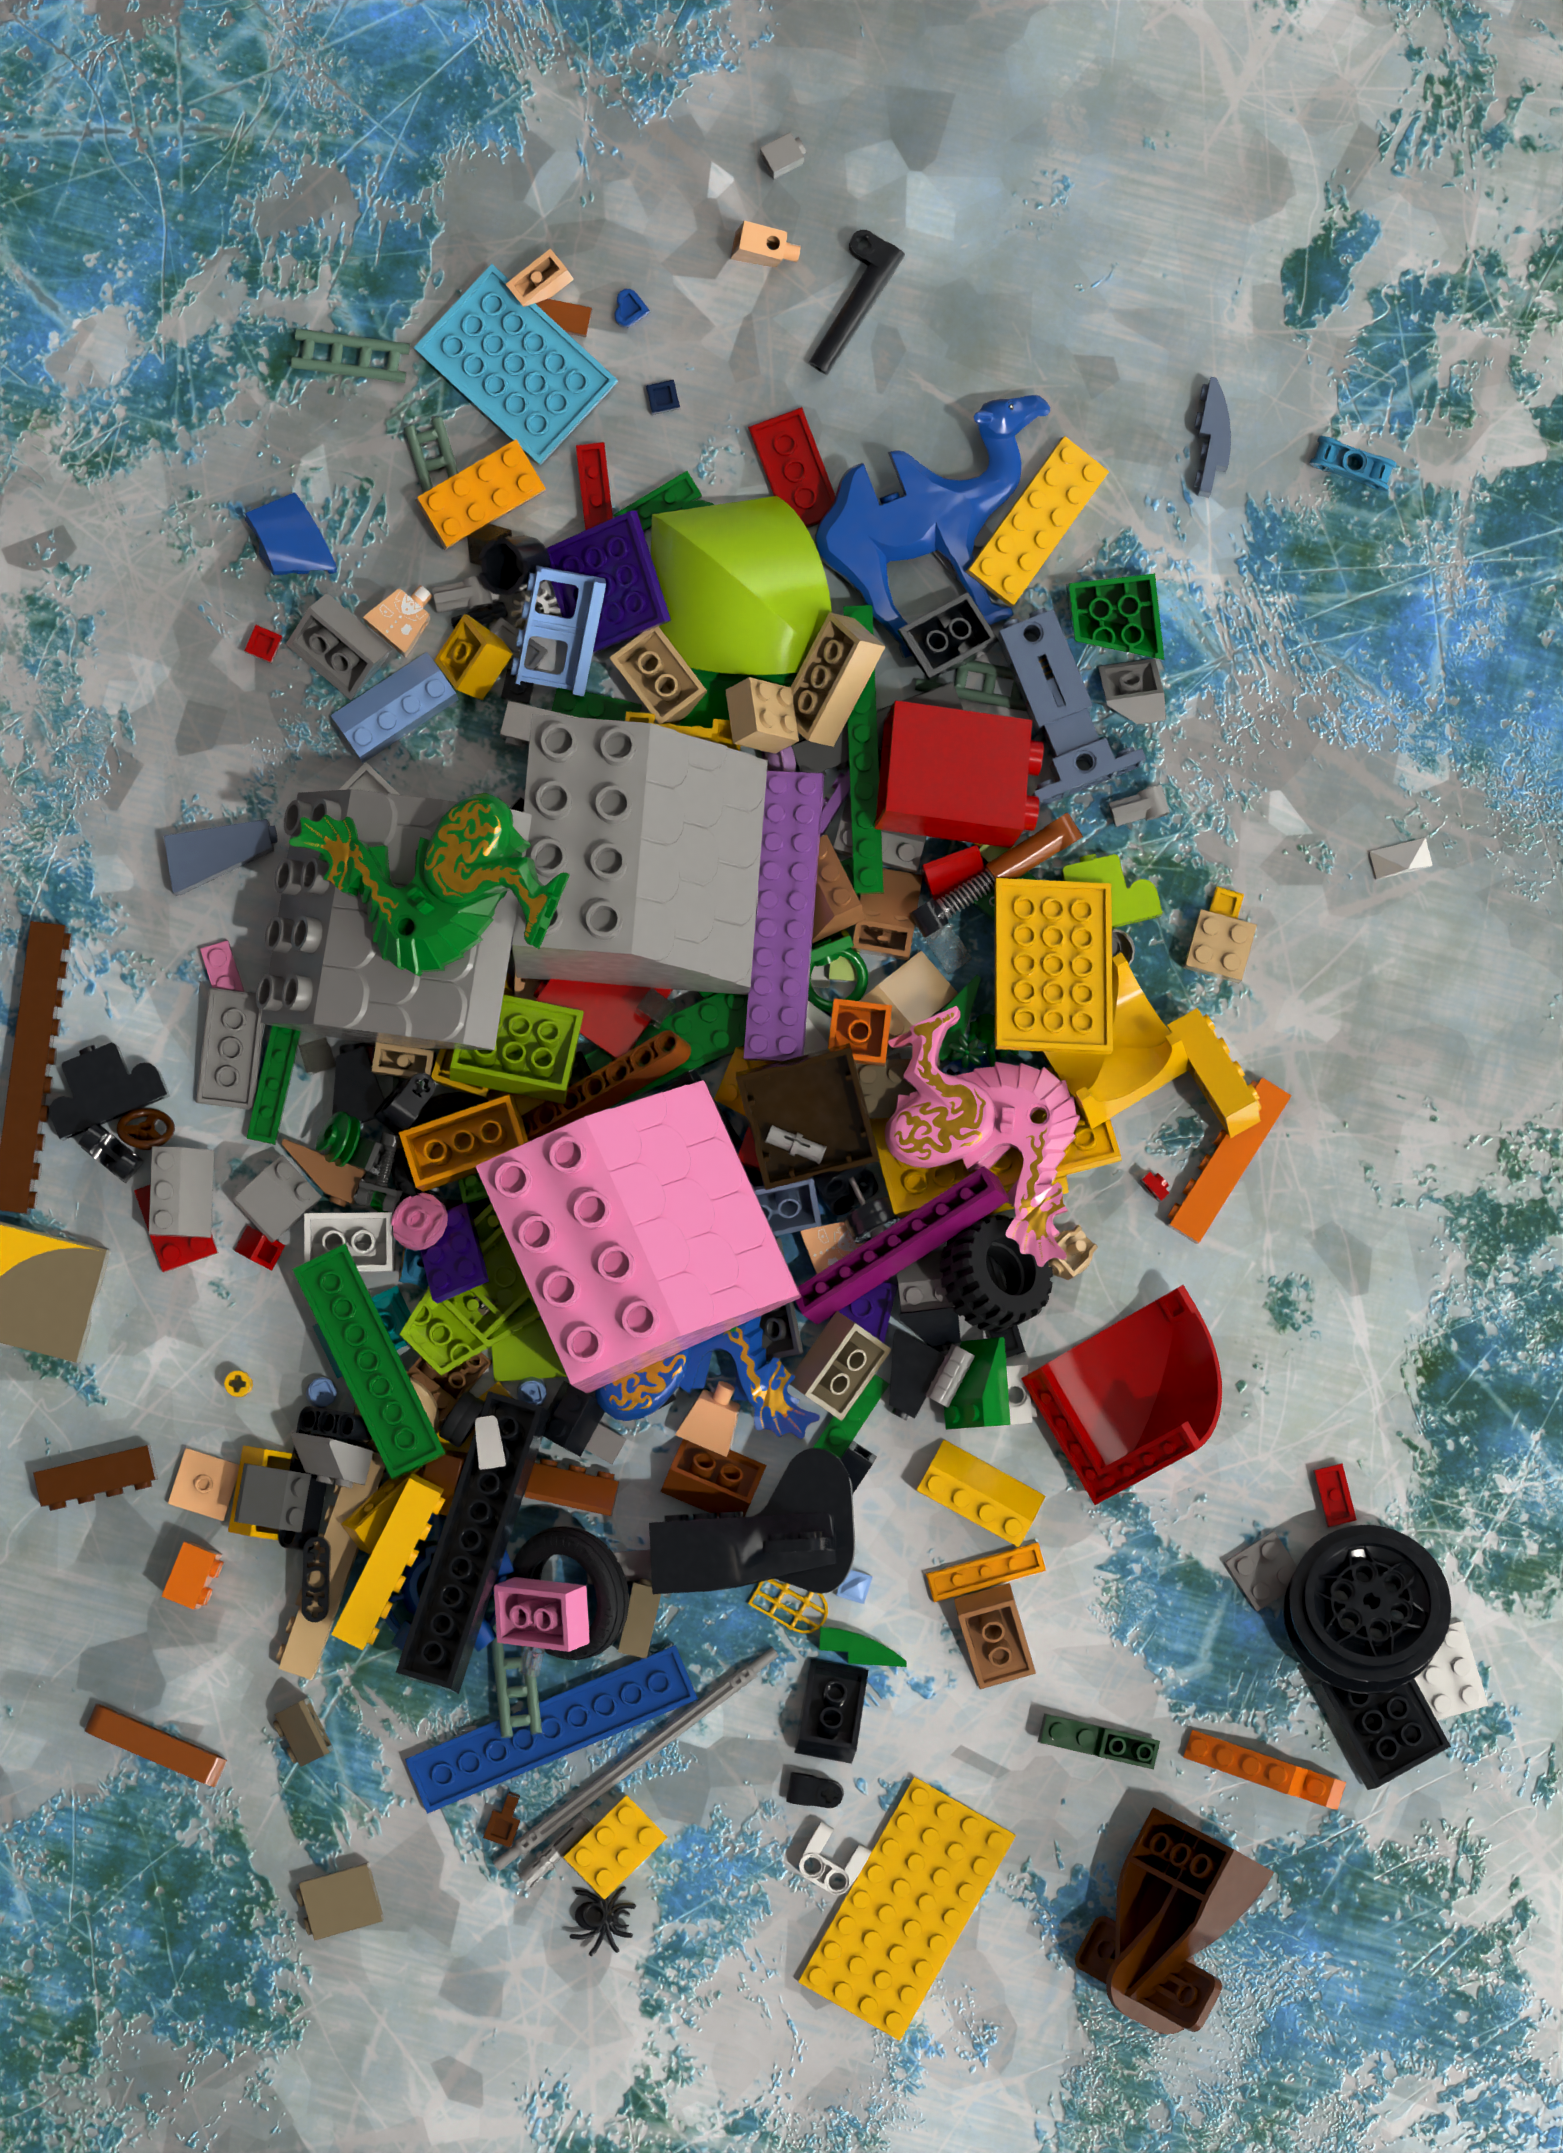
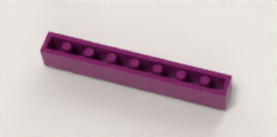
M985 1166L981 1167L798 1286L801 1298L795 1301L802 1315L818 1325L835 1314L836 1311H840L1008 1202L1010 1199L998 1176Z

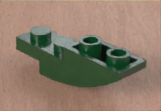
M1045 1713L1038 1737V1742L1153 1770L1160 1745L1159 1740Z

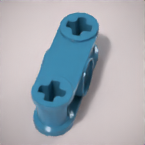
M1318 437L1317 442H1319L1315 457L1310 460L1309 464L1311 466L1357 481L1378 491H1388L1389 486L1387 483L1392 469H1395L1397 466L1395 461L1351 447L1330 437ZM1347 458H1356L1359 461L1360 469H1350L1347 466Z

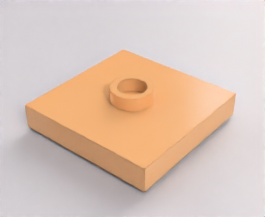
M185 1448L168 1504L225 1521L237 1482L239 1464Z

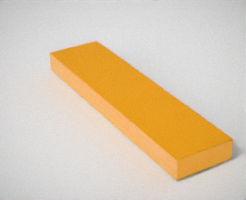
M1037 1542L927 1573L926 1577L933 1602L1040 1573L1046 1571L1039 1543Z

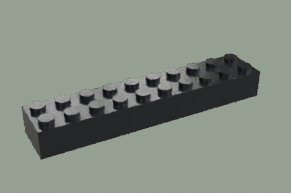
M489 1391L480 1417L495 1416L497 1418L506 1465L503 1467L479 1469L475 1432L396 1669V1673L403 1678L456 1694L460 1692L550 1417V1413L544 1407Z

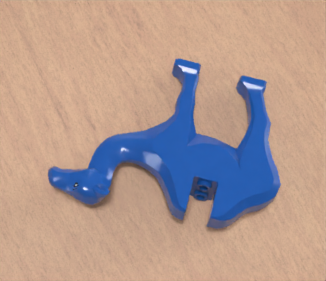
M1029 395L1020 398L991 400L984 403L981 409L975 413L974 420L989 457L986 471L978 477L967 480L942 478L920 464L908 453L895 450L888 452L904 496L894 492L879 498L881 504H879L864 463L849 468L840 479L834 502L818 524L815 534L816 548L821 561L844 577L861 594L865 605H872L873 618L899 643L902 658L910 657L912 654L897 632L908 623L902 618L892 600L887 576V563L890 561L914 559L938 551L951 564L959 583L966 593L970 594L989 625L1014 616L1011 607L993 603L984 586L965 571L974 560L972 553L975 538L985 521L1014 493L1020 482L1022 462L1015 435L1038 416L1045 417L1050 413L1049 404L1041 396Z

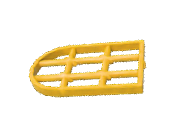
M773 1579L767 1580V1582L782 1590L778 1598H772L760 1591L764 1583L763 1581L758 1583V1587L748 1603L785 1625L787 1629L802 1634L812 1633L820 1629L828 1615V1604L822 1594L816 1593L822 1598L825 1610L810 1601L814 1594L813 1592H809L807 1597H802L789 1589L791 1584H780ZM757 1594L773 1603L769 1612L752 1603ZM785 1594H790L803 1602L799 1611H794L781 1603ZM806 1606L808 1608L810 1606L824 1615L823 1621L819 1625L802 1615ZM777 1608H782L795 1616L791 1625L773 1615ZM798 1620L800 1622L802 1620L814 1628L811 1630H799L794 1627Z

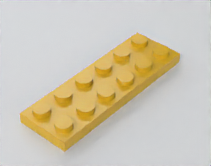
M1066 436L1062 437L965 572L1009 607L1014 606L1109 471Z

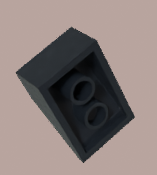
M968 592L897 631L928 680L966 665L988 653L999 641Z
M811 1659L794 1753L852 1764L857 1751L869 1670Z

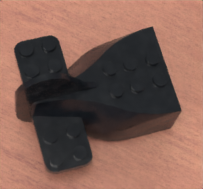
M810 1448L797 1454L789 1463L765 1508L754 1516L743 1517V1511L719 1513V1518H717V1513L693 1514V1520H689V1514L666 1515L663 1522L649 1523L653 1594L717 1591L742 1587L771 1579H776L813 1593H828L837 1589L845 1581L850 1573L855 1556L851 1479L843 1462L834 1453L822 1448Z

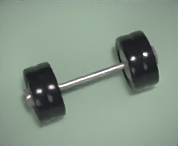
M854 1177L848 1179L862 1205L850 1213L844 1220L855 1243L867 1242L901 1220L899 1216L894 1214L889 1197L879 1198L867 1203Z

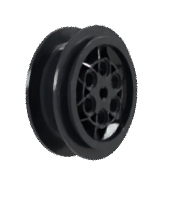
M1356 1525L1331 1532L1317 1541L1305 1553L1286 1589L1283 1619L1286 1634L1294 1652L1305 1667L1315 1676L1341 1690L1360 1694L1383 1693L1411 1682L1432 1661L1443 1643L1449 1628L1451 1597L1441 1568L1422 1545L1394 1529L1376 1525ZM1362 1572L1366 1574L1369 1581L1362 1582L1358 1580L1356 1573ZM1384 1583H1393L1396 1586L1397 1591H1388L1385 1588ZM1338 1590L1345 1592L1348 1600L1338 1599L1334 1592ZM1391 1610L1400 1611L1404 1619H1395L1391 1614ZM1345 1618L1353 1621L1355 1628H1346L1341 1620ZM1370 1629H1379L1382 1632L1383 1637H1373L1370 1633Z

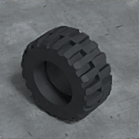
M989 1215L978 1220L949 1239L946 1244L947 1246L943 1248L941 1258L944 1260L940 1262V1272L943 1273L940 1281L942 1288L945 1287L947 1291L945 1296L948 1302L953 1303L955 1306L953 1310L959 1316L963 1315L967 1323L972 1326L978 1324L977 1328L987 1332L990 1330L1002 1332L1038 1315L1042 1307H1045L1049 1300L1048 1294L1051 1293L1053 1284L1050 1281V1278L1053 1277L1052 1267H1049L1048 1261L1043 1267H1039L1033 1255L1021 1254L1019 1244L1015 1240L1006 1237V1230L1014 1220V1218L1009 1219L1006 1215ZM986 1254L994 1258L1002 1268L1007 1285L1006 1293L1000 1290L992 1281L987 1270Z

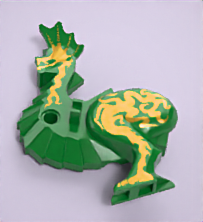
M488 793L473 794L459 801L440 819L430 840L420 837L415 856V876L407 886L402 888H396L390 879L388 847L385 845L370 847L367 843L359 840L355 823L351 817L338 821L329 815H324L318 822L302 817L300 819L302 827L300 835L289 840V844L294 847L308 848L320 852L318 860L329 863V870L323 880L332 882L341 892L352 897H358V891H360L362 903L367 905L368 922L372 923L373 942L378 944L382 959L390 960L397 968L401 970L407 969L420 977L423 972L445 971L444 966L464 958L466 951L483 940L481 935L494 920L492 917L495 914L497 904L506 896L507 891L510 890L516 896L526 919L524 931L526 943L540 949L570 874L565 872L560 873L545 886L539 881L534 860L526 856L522 857V852L531 846L530 842L524 840L513 827V815L509 806L500 798ZM413 922L414 931L410 935H406L407 925Z

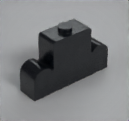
M111 1042L99 1048L91 1045L79 1050V1056L62 1063L61 1067L73 1098L65 1096L56 1098L50 1105L49 1113L59 1139L64 1141L86 1132L94 1124L98 1126L122 1117L132 1110L141 1109L168 1098L170 1094L161 1072L152 1064L140 1063L132 1069L130 1074L120 1048L116 1044Z

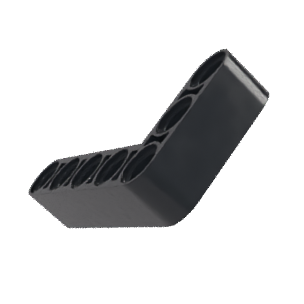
M306 1406L300 1412L296 1433L334 1440L335 1437L359 1442H369L372 1440L370 1432L362 1416L359 1414ZM294 1446L289 1470L306 1473ZM311 1474L302 1531L295 1532L281 1529L278 1531L279 1544L284 1548L303 1550L307 1540L318 1536L327 1484L316 1481L317 1475Z

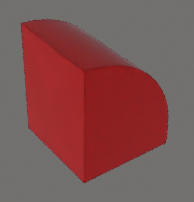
M247 1225L234 1251L272 1271L285 1245L277 1240L271 1243L262 1232Z

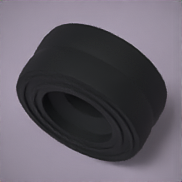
M465 1391L445 1420L439 1436L454 1446L460 1447L474 1428L475 1420L480 1417L485 1402L470 1392Z

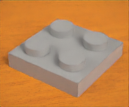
M1275 1531L1270 1532L1224 1562L1256 1612L1286 1593L1290 1579L1297 1568V1565Z

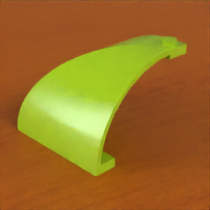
M778 496L652 514L651 558L671 621L660 625L659 628L687 665L694 669L729 674L771 675L799 672L829 612L832 613L827 579L818 550L809 531L797 513Z

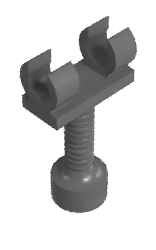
M382 1132L380 1143L384 1145L385 1150L382 1157L383 1162L380 1165V1173H378L379 1179H377L375 1184L360 1181L356 1203L370 1206L373 1190L387 1194L383 1202V1211L393 1213L400 1204V1196H402L403 1191L389 1188L387 1180L390 1177V1169H392L391 1166L393 1165L391 1163H393L395 1152L397 1149H403L400 1135Z

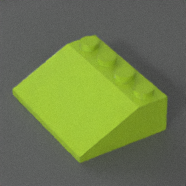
M503 994L495 1050L454 1049L450 1066V1080L565 1104L584 1011Z

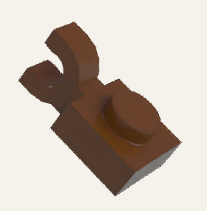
M509 1791L502 1812L493 1809L483 1837L484 1839L511 1848L521 1818L513 1816L520 1798L519 1794Z

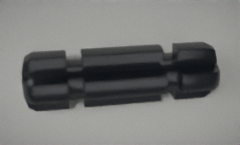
M503 602L491 604L492 607L490 608L485 606L466 614L481 625L493 622L492 619L494 618L497 620L500 617L505 618L507 610ZM462 615L451 619L453 629H455L463 617Z

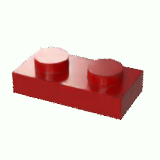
M1343 1463L1313 1470L1327 1527L1356 1521Z

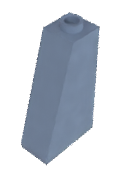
M267 819L164 836L173 894L175 896L183 895L274 851L273 843L278 842L275 825L270 826V822Z

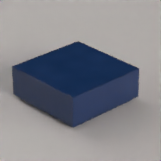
M674 380L646 385L652 415L680 409Z

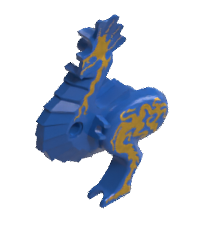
M761 1316L737 1326L735 1333L725 1331L598 1388L595 1395L600 1407L614 1419L622 1421L642 1419L655 1413L678 1387H681L689 1395L693 1389H704L712 1352L723 1351L733 1357L737 1367L734 1401H747L755 1409L754 1425L756 1430L768 1429L773 1431L777 1437H782L786 1433H792L799 1439H803L807 1426L820 1419L818 1414L798 1407L800 1399L794 1398L788 1393L787 1388L796 1376L788 1373L778 1358L773 1357L770 1363H766V1349L762 1348L763 1329L759 1328Z

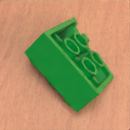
M1155 573L1066 584L1069 616L1076 642L1165 660Z

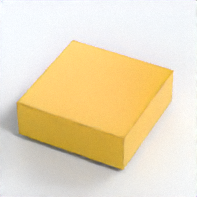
M1216 886L1209 911L1238 919L1244 894Z

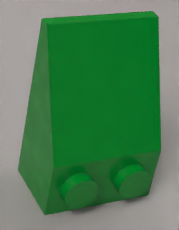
M1004 1337L961 1341L960 1348L975 1355L956 1392V1396L953 1397L949 1407L944 1406L946 1430L1011 1425Z

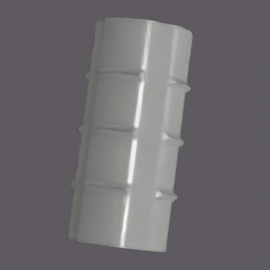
M954 1344L951 1345L947 1355L944 1356L945 1358L925 1395L946 1407H949L953 1397L956 1396V1392L975 1355Z

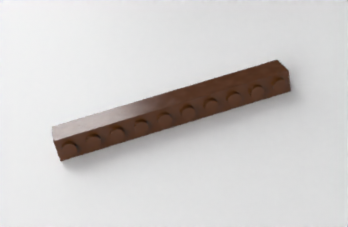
M30 922L0 1144V1211L30 1215L31 1209H36L38 1192H34L35 1180H40L42 1164L37 1162L39 1151H44L46 1138L45 1134H41L43 1122L47 1123L49 1117V1105H45L46 1095L51 1094L53 1088V1077L49 1076L50 1066L55 1065L57 1058V1048H53L54 1036H59L61 1019H57L58 1007L63 1008L65 991L61 990L62 979H67L69 963L65 962L66 950H71L73 937L72 933H68L69 928L65 925Z

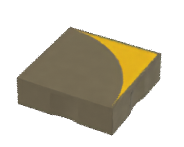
M0 1222V1343L81 1363L92 1324L93 1305L101 1290L111 1251Z

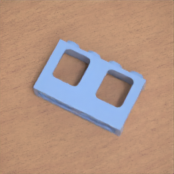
M536 566L535 574H529L527 590L531 591L529 602L524 601L521 618L526 619L524 630L519 629L516 646L521 648L519 658L514 657L511 666V675H515L516 684L520 685V682L524 681L572 690L574 695L584 696L606 588L605 578ZM542 580L578 587L579 592L575 612L571 618L535 611L539 584ZM537 636L567 643L568 648L564 669L560 674L532 670L524 666L530 637Z

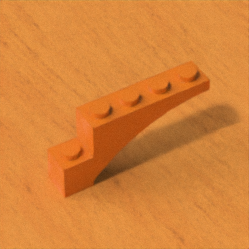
M1195 1730L1191 1732L1183 1758L1335 1810H1338L1347 1783Z

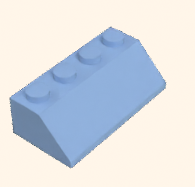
M426 652L333 713L331 717L361 762L364 763L459 699L439 667Z

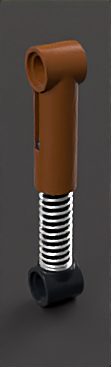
M1067 812L1017 846L987 863L984 872L980 871V875L976 874V878L972 877L971 881L967 880V884L963 883V886H958V889L954 888V892L950 891V895L945 894V898L941 897L938 900L933 898L909 914L924 938L948 924V919L952 918L953 913L956 915L957 910L960 912V908L965 909L964 906H969L970 902L974 903V899L978 901L979 896L982 898V894L987 895V891L991 892L990 889H994L996 878L1018 879L1057 852L1062 851L1081 839L1083 835Z

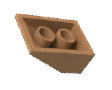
M1010 1583L954 1599L958 1619L980 1689L1036 1674Z

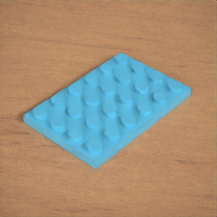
M491 264L416 344L414 349L513 441L517 439L521 448L541 466L618 383V380L535 303L523 307L505 285L510 280Z

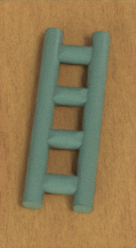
M296 329L295 340L304 342L301 358L292 357L291 368L405 383L406 372L398 371L400 354L409 355L410 344ZM315 343L332 345L330 362L313 359ZM343 346L360 348L358 365L341 363ZM372 350L389 352L387 369L369 367Z
M442 417L431 420L434 428L431 430L417 433L415 425L404 428L423 493L433 488L429 471L445 467L448 478L459 473ZM437 440L442 456L425 461L421 444Z
M973 660L966 665L956 668L954 687L960 699L1027 711L1009 667ZM968 671L985 674L982 691L965 688ZM938 676L929 680L927 678L926 680L917 679L915 690L925 692L943 685V683L937 682ZM997 677L1014 680L1010 697L994 694Z
M496 1637L491 1641L501 1738L513 1737V1727L529 1725L532 1735L541 1734L542 1726L533 1647L521 1646L522 1656L504 1658L503 1643H497ZM523 1668L525 1685L508 1687L506 1670ZM527 1697L528 1714L511 1716L509 1699Z

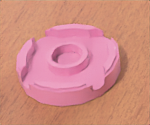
M417 1193L418 1195L414 1197L409 1196L394 1211L391 1220L393 1236L407 1249L414 1251L427 1249L434 1245L444 1234L447 1227L448 1214L445 1206L431 1194Z

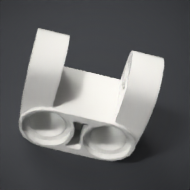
M821 1821L800 1858L799 1870L806 1879L829 1893L841 1895L850 1888L858 1877L872 1851L858 1844L844 1868L820 1854L834 1828ZM814 1857L818 1859L821 1864L820 1869L816 1873H808L804 1869V1862L808 1858ZM834 1873L843 1874L846 1878L845 1885L841 1888H833L829 1884L830 1876Z

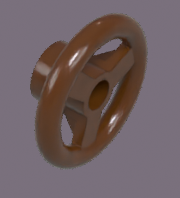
M141 1108L123 1115L118 1121L116 1129L119 1138L127 1145L140 1150H151L152 1147L164 1145L173 1137L175 1125L172 1118L166 1113L157 1109ZM147 1117L145 1121L140 1122L138 1125H127L133 1119ZM158 1119L166 1125V1131L163 1135L155 1130L154 1124Z

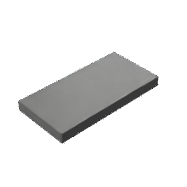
M209 988L196 1103L253 1110L264 1024L261 1023L263 1009L257 1007L256 993Z

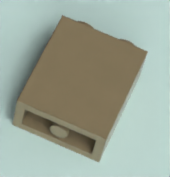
M640 1578L639 1583L633 1581L628 1616L618 1647L619 1653L647 1659L661 1594L652 1593L651 1579Z
M369 1862L301 1881L299 1883L300 1889L296 1890L300 1907L305 1906L308 1916L304 1918L306 1932L308 1935L313 1934L314 1941L384 1920Z

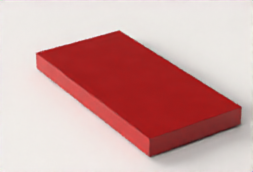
M801 407L749 426L750 435L773 496H778L797 513L806 528L818 525L833 504L835 493L803 408Z

